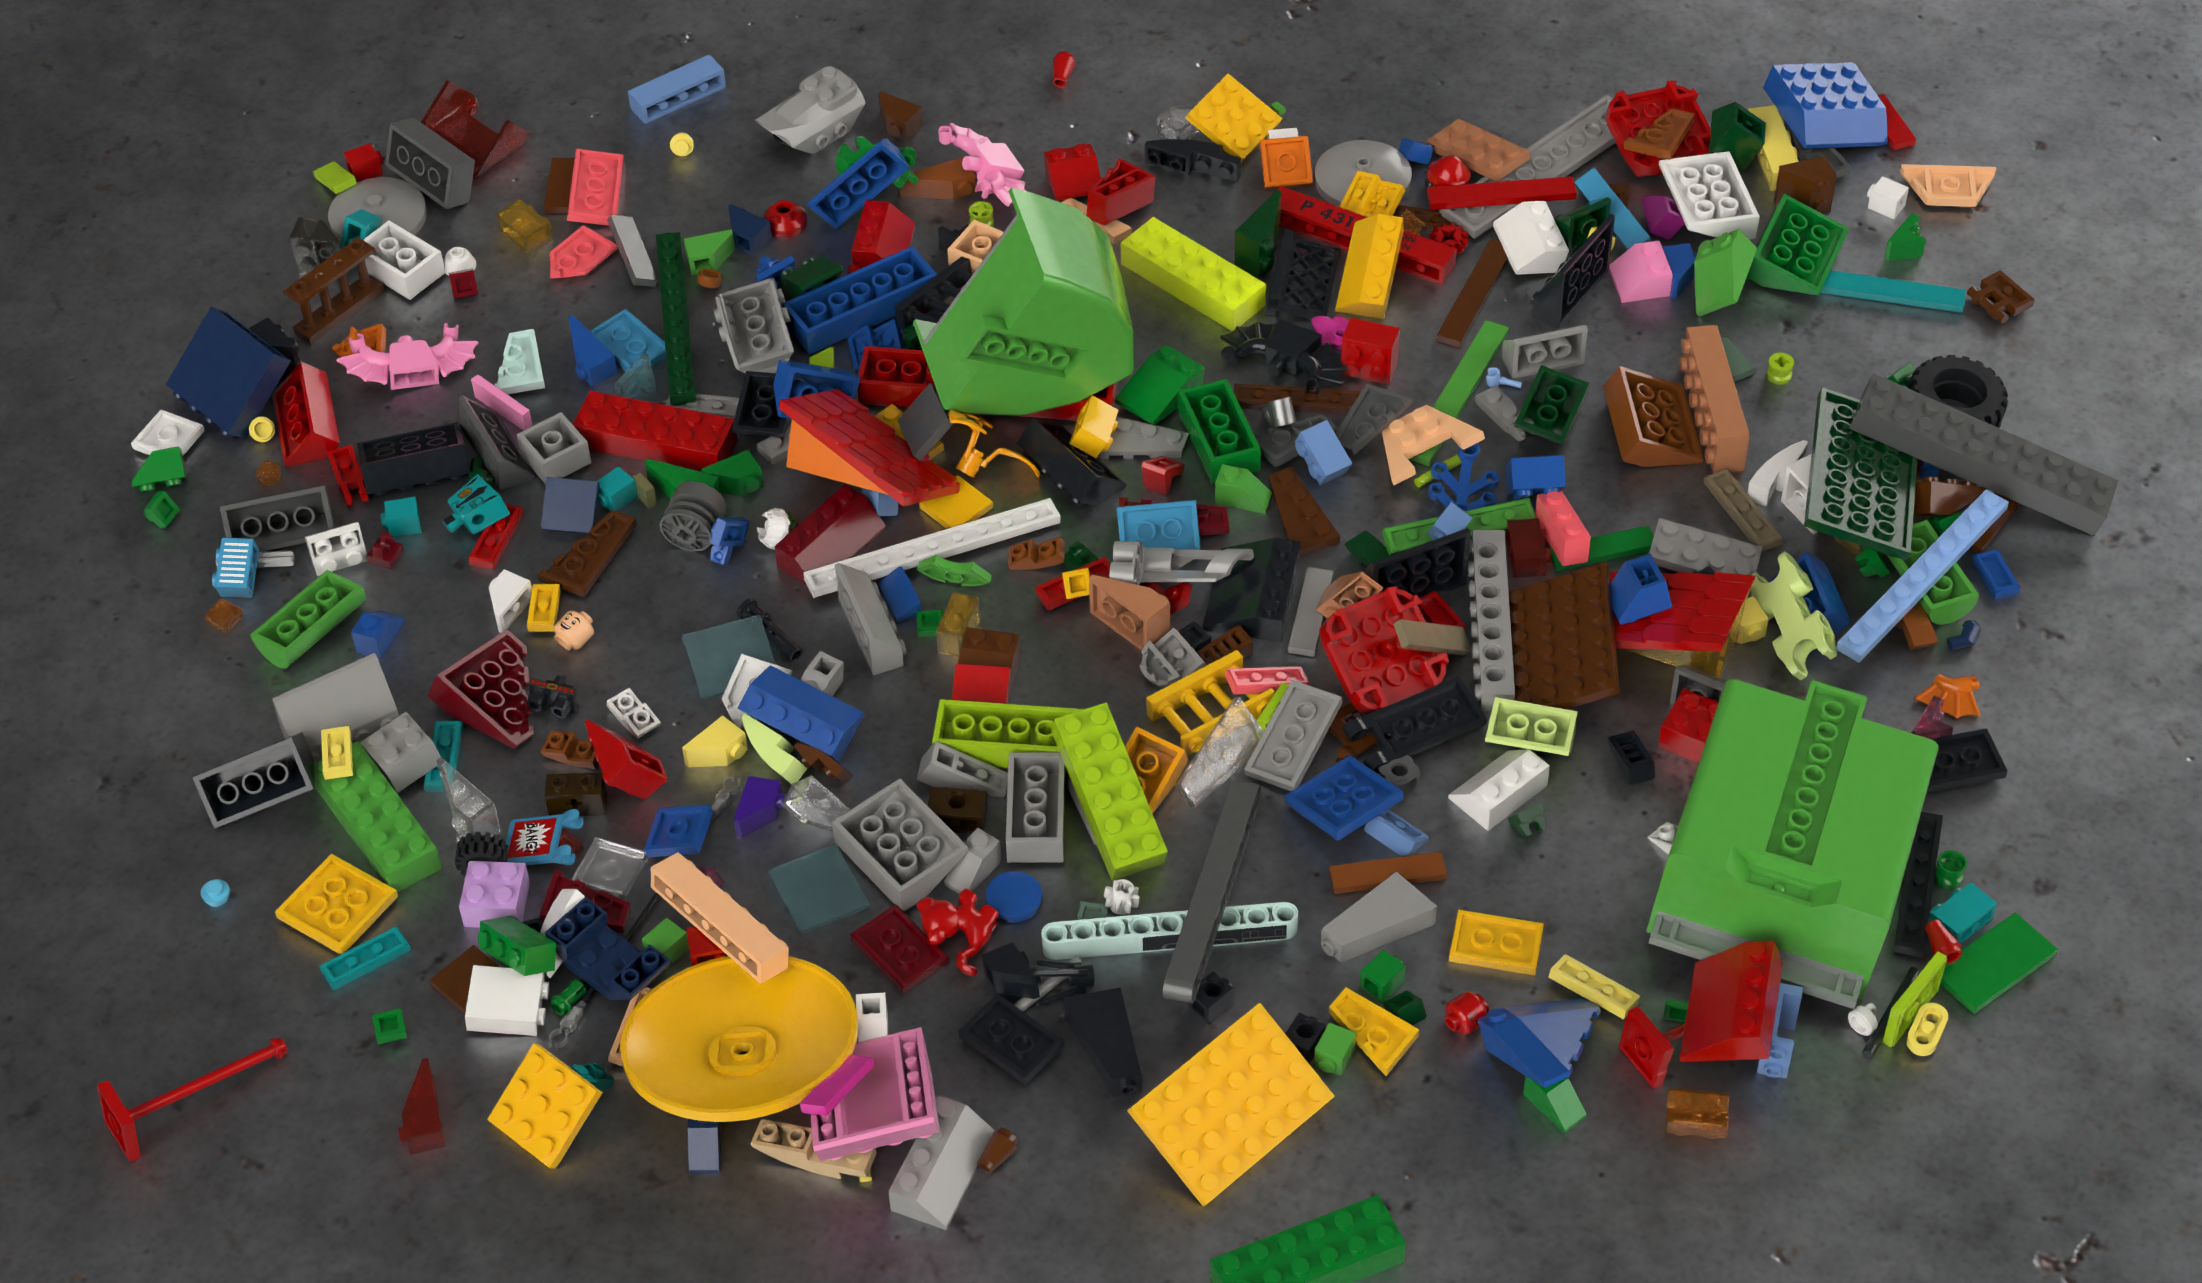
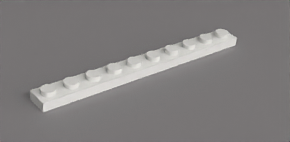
M1051 498L806 571L804 572V580L812 597L815 598L838 591L834 564L841 563L866 572L871 581L889 575L900 566L904 570L917 567L920 561L935 555L947 558L1059 524L1060 514Z

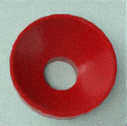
M787 200L777 201V203L771 205L765 211L763 218L770 221L772 236L778 238L796 236L804 231L808 223L805 209L797 203ZM780 209H790L787 213L778 212Z

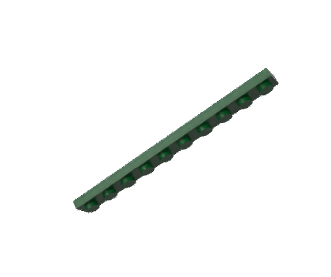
M680 232L656 234L670 404L696 402L681 236Z

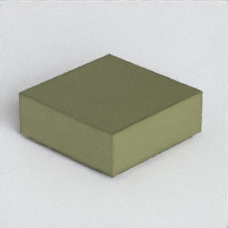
M641 473L632 476L636 482L638 498L648 509L656 506L654 486Z

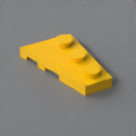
M1347 987L1329 1006V1014L1341 1027L1356 1032V1044L1385 1076L1389 1074L1419 1037L1418 1028Z

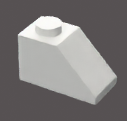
M505 569L498 577L491 581L489 586L497 627L500 633L508 629L528 606L532 593L530 580Z

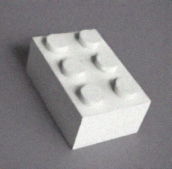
M389 220L363 239L376 250V252L365 259L368 274L409 300L445 273L440 250Z

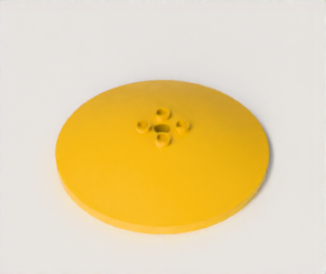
M726 956L699 963L672 975L654 987L639 1001L627 1018L620 1041L622 1064L627 1079L637 1093L650 1104L663 1111L699 1121L732 1122L771 1115L799 1104L820 1082L836 1071L848 1056L853 1054L858 1037V1018L854 1001L846 987L834 975L816 964L788 956V969L760 984L733 959ZM740 1052H748L746 1054L739 1055Z

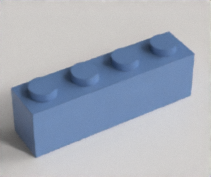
M710 54L629 90L630 108L644 124L726 88L724 69Z

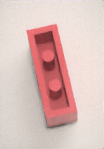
M1551 491L1547 494H1538L1535 511L1537 525L1562 566L1588 562L1591 536L1562 491Z

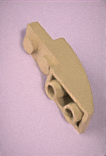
M761 1119L751 1141L753 1148L777 1160L813 1173L842 1179L843 1174L867 1178L877 1154L874 1148L866 1153L857 1152L845 1155L837 1160L828 1159L820 1161L813 1149L812 1128Z

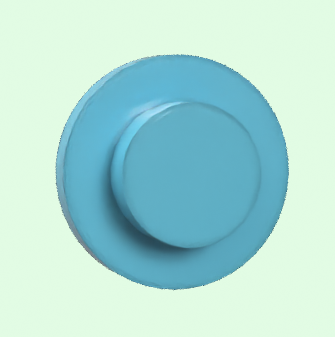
M220 879L207 882L201 889L203 901L214 907L226 903L230 895L229 885Z

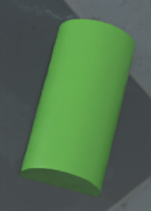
M1928 520L1915 523L1912 528L1911 554L1907 561L1891 557L1888 554L1886 555L1900 576H1902L1939 536ZM1956 562L1918 602L1934 624L1945 625L1967 615L1976 605L1979 594Z
M326 570L251 633L250 636L255 646L267 660L279 668L286 669L366 601L365 591L362 586Z

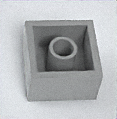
M562 412L516 434L522 458L545 485L547 477L563 478L591 464L588 442Z
M404 712L360 742L396 793L443 762L433 741L407 712Z

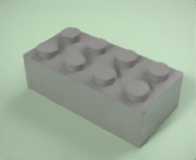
M1060 752L1009 753L1006 816L1007 863L1064 862L1066 768Z

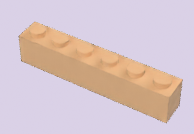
M677 852L651 867V888L760 984L788 969L789 948L786 943L773 935L766 925L758 922L750 915L746 908L741 907L735 902L729 893L720 889L709 876H705L698 870L692 861L687 860Z

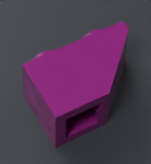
M1644 196L1641 199L1650 232L1656 237L1661 236L1671 240L1685 224L1675 200L1666 196Z

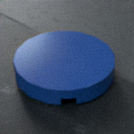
M1017 871L1002 873L995 877L988 884L985 893L986 904L998 912L997 919L1000 917L1008 923L1024 922L1034 917L1043 900L1041 886L1037 880L1026 873Z

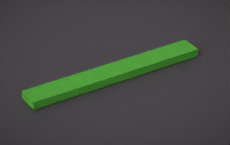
M1485 320L1433 408L1456 419L1459 418L1502 346L1503 340L1508 336L1509 327ZM1444 442L1408 460L1429 467Z

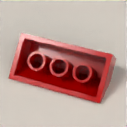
M300 362L272 393L284 465L288 467L326 459L328 456L327 451L337 449L340 443L327 372Z

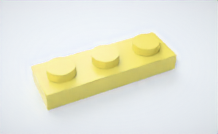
M1566 954L1550 969L1548 978L1622 1019H1625L1628 1011L1635 1008L1639 1003L1640 995Z

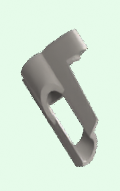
M1115 541L1109 577L1110 579L1140 585L1141 582H1216L1230 575L1234 564L1238 560H1252L1254 553L1253 549L1181 550L1170 547H1143V542ZM1193 559L1211 560L1205 571L1177 570Z

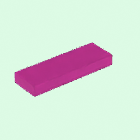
M849 1055L836 1071L820 1082L799 1103L801 1111L808 1114L827 1116L874 1067L873 1058Z

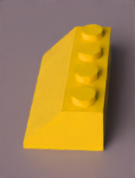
M1376 214L1354 223L1335 312L1385 319L1404 233L1403 217Z

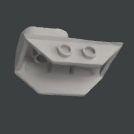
M827 66L801 81L799 91L755 121L792 148L815 154L850 132L866 102L854 80L839 69Z
M774 277L716 295L715 299L718 308L713 310L717 322H722V327L718 328L722 342L727 341L736 370L742 371L745 374L746 371L776 373L779 360H790L794 349L786 323L791 320L787 308H782L781 304L786 303L782 289H777Z

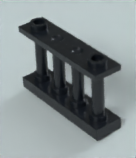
M961 256L896 305L895 313L898 327L904 329L909 325H913L915 319L937 323L939 320L926 314L933 309L945 313L950 305L943 301L950 296L956 298L961 291L960 288L972 276L969 259Z

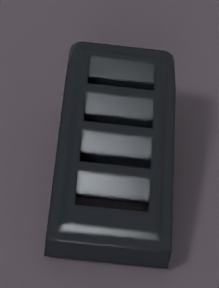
M1634 730L1608 737V743L1630 785L1655 778L1654 761Z

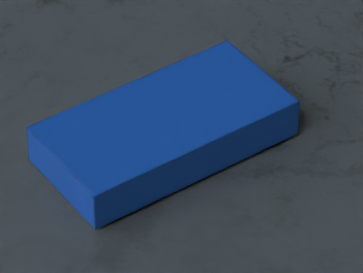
M1998 549L1973 555L1972 563L1994 600L2019 594L2021 587Z

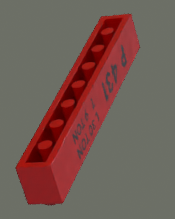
M1282 186L1278 188V190L1282 191L1281 227L1346 251L1349 250L1354 223L1368 218ZM1404 230L1396 269L1443 285L1455 268L1457 249Z

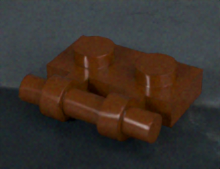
M2001 270L1982 279L1980 284L1981 290L1972 286L1967 291L1974 304L1979 307L1982 306L1988 311V316L1993 320L1997 319L2002 324L2009 318L2005 311L2015 316L2032 307L2035 300ZM1992 297L1997 303L1994 304L1989 298Z

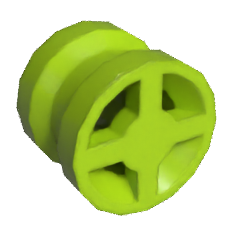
M978 201L969 207L970 224L973 220H976L988 226H994L993 207L990 203Z
M1787 353L1772 354L1768 361L1767 379L1777 385L1789 383L1792 378L1794 359Z

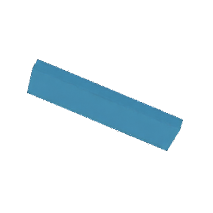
M1595 168L1574 182L1588 202L1606 197L1611 199L1610 214L1615 215L1613 233L1627 250L1634 244L1651 241L1650 236Z

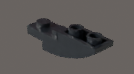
M1163 139L1146 141L1145 163L1189 175L1192 170H1196L1237 182L1241 177V158L1222 153L1221 145L1187 139Z

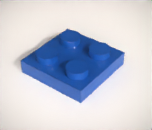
M710 805L658 808L644 848L647 857L672 856L677 852L681 855L699 854L713 814Z

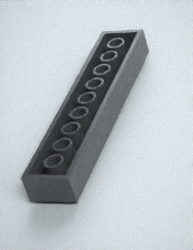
M1874 373L1861 395L1849 429L2095 536L2107 518L2118 480Z

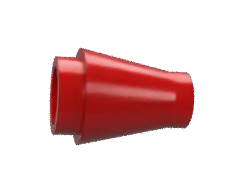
M1062 51L1053 58L1052 82L1056 87L1062 88L1066 86L1076 66L1075 58L1071 53Z
M1933 920L1925 926L1934 955L1939 951L1947 956L1946 964L1953 963L1961 957V944L1943 926L1940 920Z

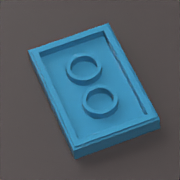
M627 309L590 330L615 356L616 364L632 378L666 358L665 341Z
M1196 500L1116 507L1119 541L1143 542V547L1200 550Z

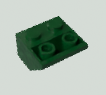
M1737 102L1713 110L1709 153L1729 151L1739 173L1744 172L1764 145L1766 123Z

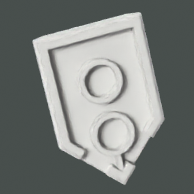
M741 654L722 697V702L733 723L741 730L745 729L741 718L744 713L737 709L749 685L770 665L789 675H792L793 670Z

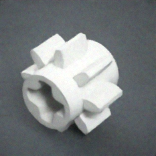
M1125 879L1114 880L1113 887L1106 886L1105 907H1110L1111 911L1115 914H1130L1131 906L1138 908L1140 899L1138 896L1139 888L1134 887L1130 881Z

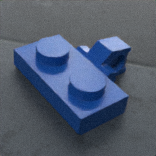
M743 517L717 518L711 529L712 537L710 544L715 545L711 548V561L728 565L733 546L744 545L750 524L748 519Z

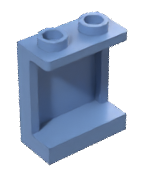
M1780 983L1769 1059H1759L1757 1073L1773 1078H1787L1794 1040L1778 1037L1777 1031L1778 1027L1795 1031L1803 987Z

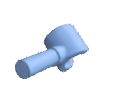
M1491 367L1488 369L1486 382L1489 387L1495 385L1498 387L1500 384L1521 388L1522 382L1501 377L1498 368Z

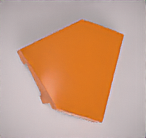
M381 323L357 332L355 327L352 326L350 328V335L341 344L336 343L331 348L340 357L356 354L351 351L349 338L357 340V334H363L366 346L377 352H386V328Z

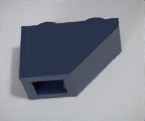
M730 204L728 210L735 248L755 257L772 240L770 221Z

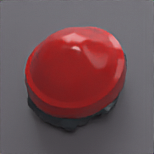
M1457 156L1441 157L1431 163L1428 170L1425 171V185L1427 188L1468 184L1471 172Z

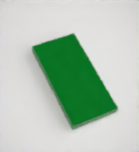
M2015 912L1962 949V955L1958 960L1946 964L1940 985L1970 1012L1975 1014L2055 957L2058 949Z

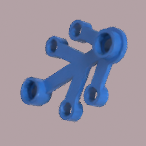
M1477 443L1464 450L1459 447L1458 457L1462 461L1459 482L1448 471L1447 465L1442 462L1434 463L1431 469V476L1436 480H1442L1457 496L1456 503L1444 492L1445 488L1440 483H1432L1429 486L1428 496L1434 501L1439 500L1445 508L1452 502L1463 511L1495 505L1497 497L1489 491L1484 492L1480 499L1470 504H1467V498L1484 488L1493 489L1497 487L1499 475L1495 471H1487L1483 477L1469 484L1472 462L1477 460L1480 447Z

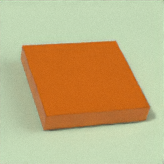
M1308 136L1259 141L1264 189L1313 184Z

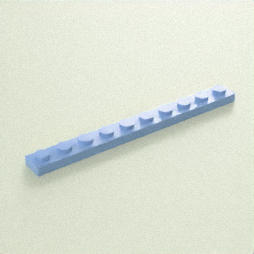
M1986 489L1837 642L1836 650L1860 663L2007 510L2009 502Z

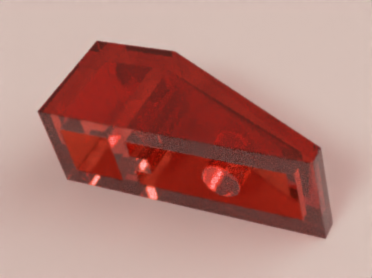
M428 1058L421 1061L401 1114L403 1126L398 1127L401 1144L408 1145L410 1155L446 1147L434 1077Z

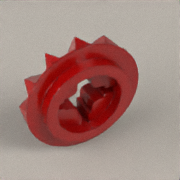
M1453 222L1451 225L1442 223L1440 227L1434 226L1432 233L1429 234V239L1456 248V255H1458L1467 248L1468 232H1465L1462 226H1455ZM1444 236H1453V241L1450 239L1444 241Z

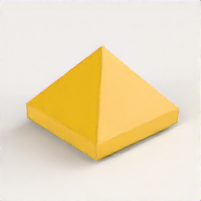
M1089 568L1062 572L1066 599L1089 595Z

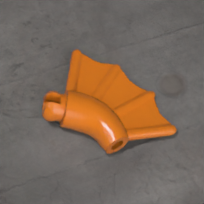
M1938 674L1933 684L1918 694L1914 700L1926 704L1933 714L1946 713L1955 719L1967 715L1979 717L1980 711L1972 691L1979 689L1980 682L1977 681V677L1974 675L1970 677L1949 678Z

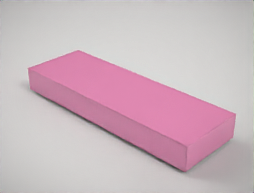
M476 375L471 379L474 395L478 400L523 431L533 426L528 408L482 376Z

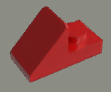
M1164 456L1143 461L1141 468L1144 488L1167 496L1173 477L1183 474L1185 464Z

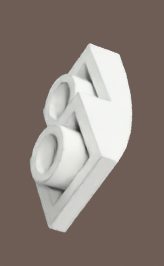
M630 687L607 700L609 710L636 738L661 725V722L646 703L642 704Z

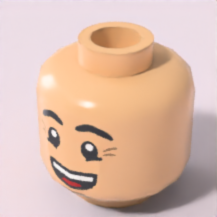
M572 610L568 611L554 626V638L558 644L568 651L571 649L579 650L594 634V629L591 625L593 620L584 611H580V613Z

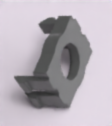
M1408 755L1391 760L1378 769L1379 775L1396 787L1407 784L1413 779L1416 782L1420 779V769ZM1395 766H1403L1408 772L1404 776H1396L1391 770Z

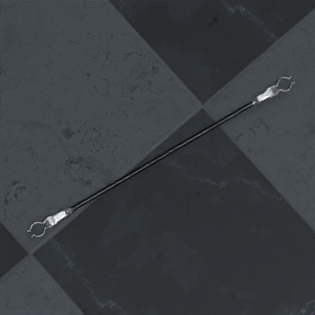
M734 775L724 780V789L717 792L714 796V802L710 806L713 811L710 822L718 817L723 809L728 808L732 801V795L740 791L741 777L737 779L738 787L729 790V792L726 791L725 786L734 782ZM655 892L624 939L628 942L660 897L658 893ZM592 986L583 999L574 1005L568 1014L562 1017L559 1022L560 1029H555L550 1033L549 1048L553 1047L552 1038L562 1032H565L566 1038L562 1042L556 1043V1050L568 1043L567 1035L572 1034L577 1029L579 1020L587 1006L586 1003L596 990Z

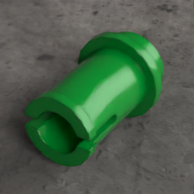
M573 979L559 995L556 994L552 997L551 1009L560 1016L569 1014L571 1007L582 995L586 994V988H582L584 985L580 981Z

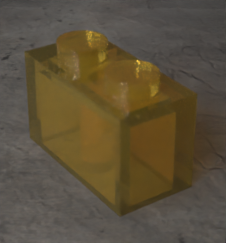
M520 199L496 213L500 232L529 255L553 241L551 235L552 226L546 217H541L531 205H526Z
M953 592L936 631L939 653L959 657L966 628H977L979 623V597Z

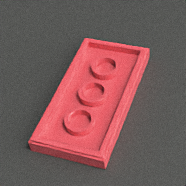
M576 149L567 221L609 226L607 220L610 214L617 215L624 155Z

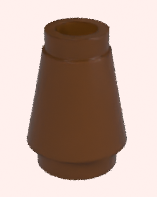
M1002 1127L997 1132L994 1131L977 1162L978 1166L991 1174L1017 1151L1016 1146L1019 1144L1017 1137Z

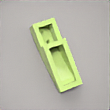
M744 713L741 717L744 728L757 753L783 779L795 786L807 768L790 755L794 747L781 735Z

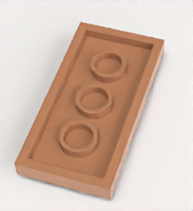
M1459 118L1426 140V144L1434 148V153L1443 157L1457 156L1470 170L1496 182L1530 159L1529 150Z

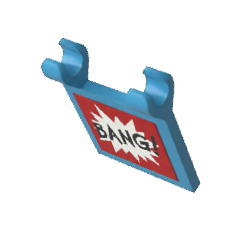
M570 809L560 815L511 820L505 843L509 847L507 862L525 863L526 865L545 863L572 865L575 862L576 855L575 853L571 854V847L569 845L558 847L563 827L580 829L583 826L584 819L582 817L579 818V811L577 809Z

